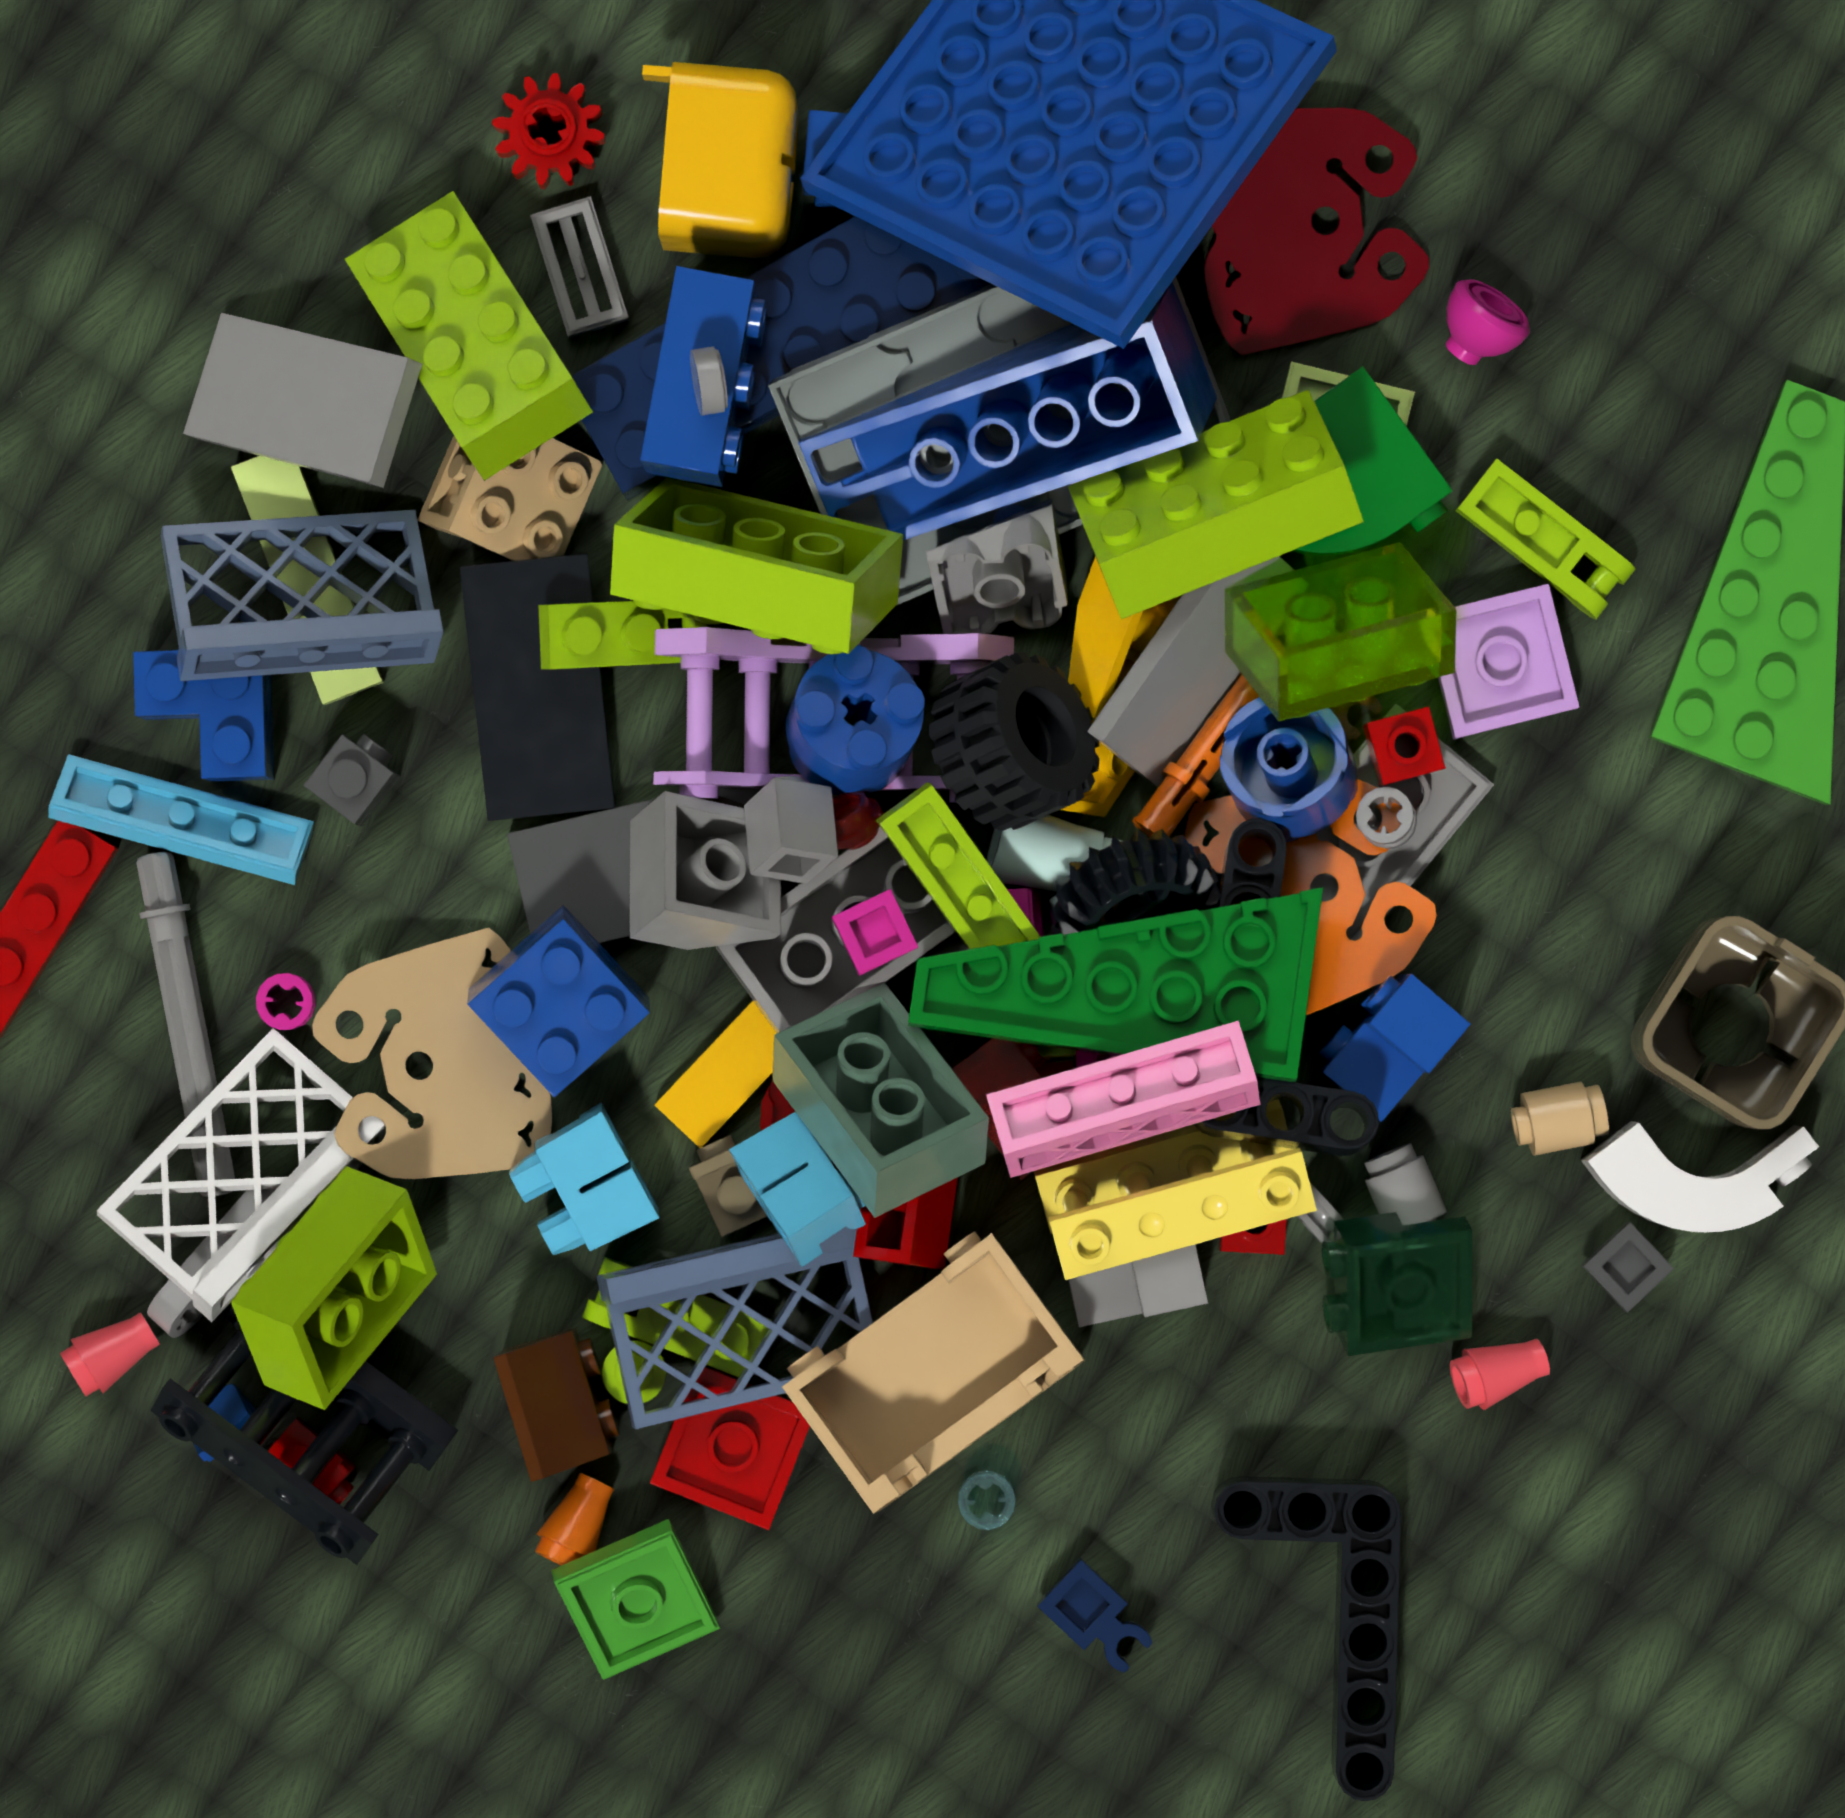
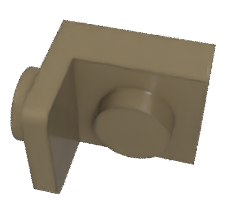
M731 1135L696 1150L701 1162L689 1167L690 1173L699 1186L721 1237L767 1217L742 1179L729 1151L730 1148L735 1146Z

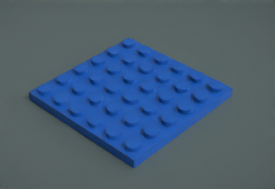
M932 0L800 179L805 192L1124 349L1337 51L1333 35L1257 0Z

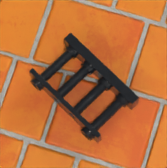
M231 1307L225 1319L234 1325L236 1331L188 1391L170 1378L162 1388L150 1411L159 1417L163 1428L173 1437L181 1441L193 1442L315 1534L316 1541L325 1551L338 1558L346 1557L358 1565L379 1535L364 1524V1522L410 1463H419L430 1471L459 1430L365 1361L335 1397L334 1400L337 1402L339 1409L291 1469L260 1445L297 1400L296 1398L272 1389L240 1430L209 1407L251 1355L234 1309ZM368 1425L388 1440L390 1448L346 1505L342 1507L312 1484L357 1426Z

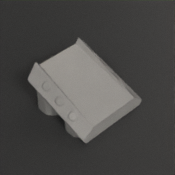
M1053 498L970 534L958 537L954 541L926 551L943 634H989L994 631L999 623L1011 620L1020 627L1027 629L1050 627L1061 617L1062 607L1068 605L1065 562L1057 528Z

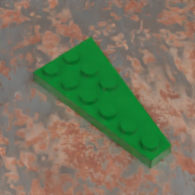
M1323 887L1281 897L1242 901L1240 904L1201 911L1196 909L1100 926L1093 930L1064 935L1063 933L1038 937L1036 940L1001 946L991 945L918 958L908 1026L1119 1056L1239 1021L1256 1077L1296 1082Z

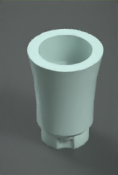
M1048 815L1015 830L1012 827L1004 831L994 829L986 861L1005 885H1018L1057 892L1055 881L1070 875V862L1086 861L1089 858V847L1102 850L1111 845L1112 838H1104V832L1076 825Z

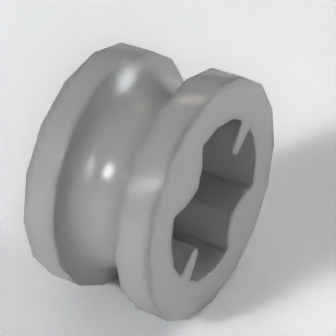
M1391 787L1375 788L1368 792L1359 802L1356 812L1357 825L1365 838L1374 846L1385 849L1398 848L1408 842L1414 834L1417 825L1416 811L1408 797L1398 789ZM1381 803H1385L1388 809H1391L1392 803L1402 807L1396 815L1401 825L1391 833L1388 832L1385 826L1382 827L1381 833L1371 829L1377 822L1373 810Z
M1310 1183L1317 1211L1296 1217L1326 1247L1331 1242L1329 1235L1334 1229H1341L1343 1231L1349 1225Z

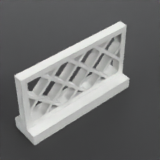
M273 1028L99 1207L97 1216L193 1300V1306L212 1322L231 1303L241 1285L254 1275L276 1249L281 1238L294 1228L315 1203L317 1196L334 1181L345 1166L357 1170L362 1165V1162L347 1155L338 1146L334 1135L336 1127L332 1131L304 1132L303 1100L330 1099L344 1112L353 1097ZM275 1051L294 1068L295 1089L257 1090L256 1068ZM302 1076L316 1088L302 1089ZM249 1077V1091H235ZM295 1101L297 1132L259 1134L257 1102ZM250 1103L251 1134L213 1136L212 1114L222 1104ZM368 1116L360 1122L358 1133L365 1143L375 1145L384 1139L386 1127L380 1118ZM205 1122L206 1136L191 1137ZM320 1143L305 1158V1144ZM297 1144L298 1167L288 1177H260L259 1146ZM252 1146L253 1178L215 1180L213 1148ZM206 1148L207 1180L169 1182L168 1160L178 1149ZM161 1168V1182L146 1183ZM276 1189L262 1203L261 1190ZM254 1190L255 1212L244 1223L216 1224V1191ZM208 1192L209 1224L170 1226L169 1193ZM162 1194L163 1226L134 1227L118 1211L134 1195ZM232 1235L218 1250L217 1236ZM210 1236L211 1258L191 1277L172 1260L171 1238ZM164 1238V1252L149 1239Z

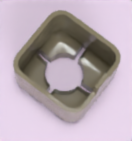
M1740 916L1712 918L1701 923L1692 933L1636 1022L1631 1034V1049L1636 1060L1647 1070L1728 1121L1745 1128L1771 1129L1782 1124L1791 1115L1845 1029V981L1834 972L1814 961L1815 957L1785 938L1776 937L1751 920ZM1768 960L1772 961L1775 964L1767 973L1755 995L1762 1000L1769 1015V1035L1766 1043L1795 1059L1791 1067L1766 1052H1759L1752 1060L1738 1066H1723L1711 1062L1701 1081L1697 1083L1694 1081V1078L1706 1056L1698 1049L1692 1035V1016L1695 1008L1677 996L1682 989L1696 999H1702L1708 991L1723 984H1736L1744 988H1750Z

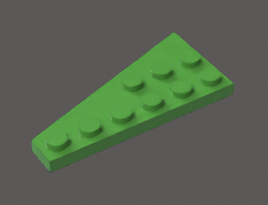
M1785 380L1776 399L1648 738L1821 804L1830 805L1845 454V401L1790 380Z

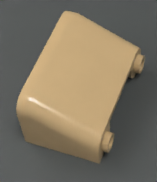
M974 1231L947 1250L944 1256L950 1264L938 1276L838 1349H834L825 1355L817 1346L787 1368L793 1379L783 1385L782 1388L873 1514L881 1511L1085 1361L1079 1350L992 1233L981 1241Z

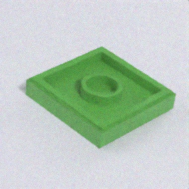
M669 1519L551 1570L553 1581L603 1680L720 1629L717 1616Z

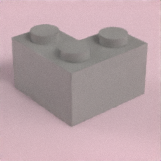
M1196 1245L1068 1279L1079 1327L1139 1314L1148 1317L1208 1304Z

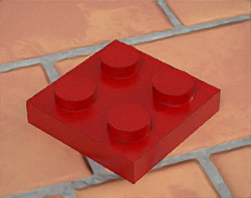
M705 1366L696 1382L714 1394L731 1391L738 1378ZM748 1382L746 1387L753 1386L754 1384ZM692 1388L683 1402L705 1396ZM782 1395L676 1419L650 1484L769 1530L810 1425L792 1400Z

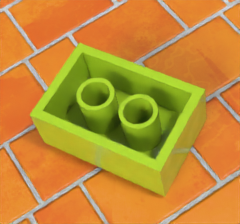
M345 1166L334 1181L317 1196L315 1203L294 1228L281 1238L276 1249L254 1275L241 1285L237 1295L231 1300V1304L264 1386L325 1410L437 1275L407 1189Z

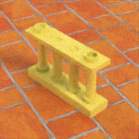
M1279 1099L1270 1101L1266 1106V1117L1269 1123L1277 1129L1288 1130ZM1236 1112L1216 1117L1213 1119L1217 1121L1227 1120L1232 1118ZM1194 1125L1033 1171L1065 1280L1317 1211L1300 1147L1290 1149L1212 1137L1202 1133Z

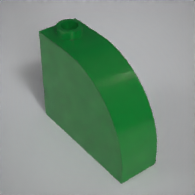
M1363 366L1314 401L1344 463L1364 522L1291 552L1316 556L1352 553L1384 541L1409 523L1418 533L1448 511L1441 500L1447 497L1453 490Z

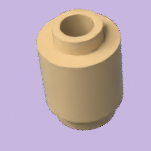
M1580 1081L1521 1093L1520 1107L1511 1108V1121L1518 1146L1528 1144L1533 1156L1592 1145L1595 1143V1137L1609 1134L1607 1109L1599 1085L1584 1087Z

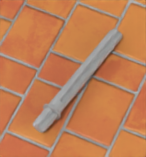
M164 851L143 855L137 859L136 864L145 906V912L139 913L140 919L147 918L186 1119L217 1087V1080L185 911L191 910L190 903L183 904L174 856L171 852ZM221 1106L212 1114L213 1136L227 1135ZM205 1122L191 1137L206 1136ZM229 1147L213 1148L215 1180L235 1179ZM206 1148L191 1149L197 1181L207 1180ZM216 1191L215 1196L228 1194L232 1191ZM199 1192L203 1197H208V1192Z

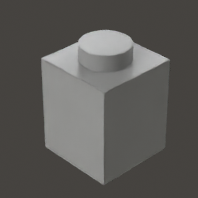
M797 776L774 777L744 805L750 875L808 884L838 857L831 787L806 783L804 779Z

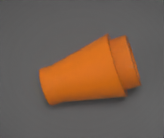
M579 1473L573 1487L536 1533L541 1539L535 1552L562 1566L596 1551L608 1501L614 1489L592 1477Z

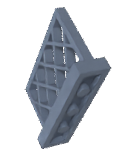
M416 510L162 526L160 537L179 646L177 665L180 681L435 662L443 635V626L440 610H434ZM402 531L405 550L393 563L366 543L375 533ZM330 536L347 549L330 567L303 548L312 537ZM266 540L281 550L283 554L266 571L240 553L249 541ZM203 544L220 557L202 575L181 560L179 546ZM356 555L383 574L368 592L340 574ZM292 560H295L320 578L304 597L277 579V576ZM229 563L257 582L240 601L213 583ZM407 563L409 565L410 574L403 570ZM394 581L414 595L417 610L394 612L378 601L377 598ZM185 582L192 586V588L187 593L185 588ZM330 585L355 602L356 606L348 615L330 616L313 603ZM267 589L293 609L283 620L267 621L250 609V607ZM201 594H204L229 612L220 624L192 626L189 608Z
M844 1227L819 1244L823 1254L803 1267L800 1266L780 1234L776 1233L597 1275L601 1300L605 1302L632 1428L639 1429L784 1394L786 1392L782 1386L792 1380L793 1376L776 1379L758 1367L777 1335L808 1353L817 1346L822 1349L839 1320L858 1333L871 1325L873 1322L859 1258L853 1257L857 1229ZM843 1261L848 1287L834 1308L807 1291L806 1288L820 1266ZM805 1270L797 1284L784 1276ZM774 1278L793 1290L774 1322H771L745 1305L746 1300L758 1281ZM744 1285L736 1298L723 1291V1289ZM710 1292L731 1305L712 1337L682 1319L697 1295ZM801 1296L830 1314L811 1346L782 1329ZM682 1299L674 1313L659 1305ZM851 1301L856 1321L843 1314ZM650 1307L669 1319L650 1352L629 1340L624 1318L625 1312ZM740 1311L769 1329L749 1361L720 1343ZM677 1326L707 1343L687 1376L658 1358ZM715 1350L745 1367L731 1391L714 1394L696 1382ZM632 1351L645 1358L637 1373ZM655 1364L683 1383L669 1406L645 1411L640 1385ZM753 1374L767 1381L746 1387ZM692 1388L705 1396L683 1402Z

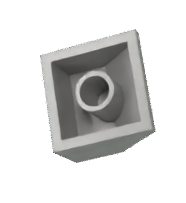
M664 791L630 820L631 939L691 950L775 939L781 934V880L750 875L744 808Z

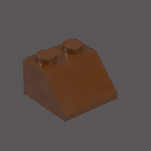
M575 1327L503 1349L493 1357L531 1482L611 1453L613 1447L610 1439L620 1436V1432L610 1400L607 1399L599 1402L591 1377L601 1375V1369L591 1338L580 1341Z

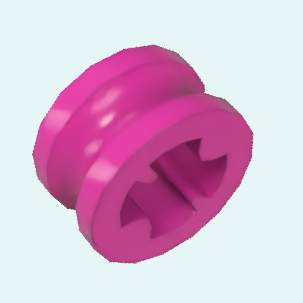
M292 973L276 974L267 978L259 987L256 996V1009L261 1019L270 1027L278 1030H295L305 1025L312 1018L316 1008V994L311 984L303 977ZM280 985L287 991L293 990L296 987L300 990L303 1001L296 1002V1005L301 1006L302 1009L295 1018H292L287 1013H281L277 1016L272 1013L269 1002H276L277 1000L270 997V995L277 986Z

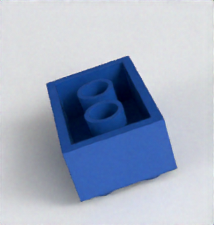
M676 266L640 458L646 473L723 487L725 472L737 474L744 435H741V428L734 427L737 408L749 410L756 372L753 371L754 364L746 363L749 345L761 347L767 318L766 300L758 298L754 280ZM714 346L715 349L719 350L723 364L728 408H725V412L701 416L694 393L690 350Z

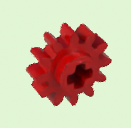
M553 73L550 76L548 89L540 91L536 82L527 76L524 78V89L527 94L525 98L519 100L510 93H504L502 96L506 107L512 112L511 117L502 116L492 119V125L496 131L502 134H509L510 136L509 139L501 141L495 150L500 158H510L515 154L518 155L519 158L512 167V174L517 180L526 176L532 168L536 170V180L540 189L545 190L551 180L550 174L554 172H559L565 184L572 186L574 185V173L571 166L579 163L584 168L594 170L596 167L594 159L586 151L588 145L600 146L606 143L604 133L595 128L589 129L588 126L590 123L598 121L603 115L600 105H588L585 108H581L580 104L586 96L585 86L579 83L572 87L568 94L562 93L563 87L558 73ZM546 118H551L555 126L566 124V129L558 131L561 140L552 145H548L543 137L532 138L533 134L541 132L538 123Z

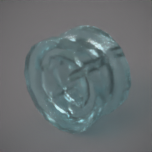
M982 1470L971 1474L964 1480L959 1489L958 1505L961 1515L968 1524L977 1529L991 1530L1001 1527L1010 1519L1015 1508V1494L1012 1485L1005 1476L996 1471ZM994 1483L1004 1492V1495L998 1496V1501L1005 1502V1505L997 1515L992 1511L986 1510L978 1516L969 1507V1505L975 1504V1498H969L968 1496L976 1485L987 1490Z

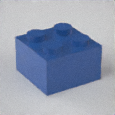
M564 905L471 986L468 991L467 1005L554 1098L650 1013L648 995Z

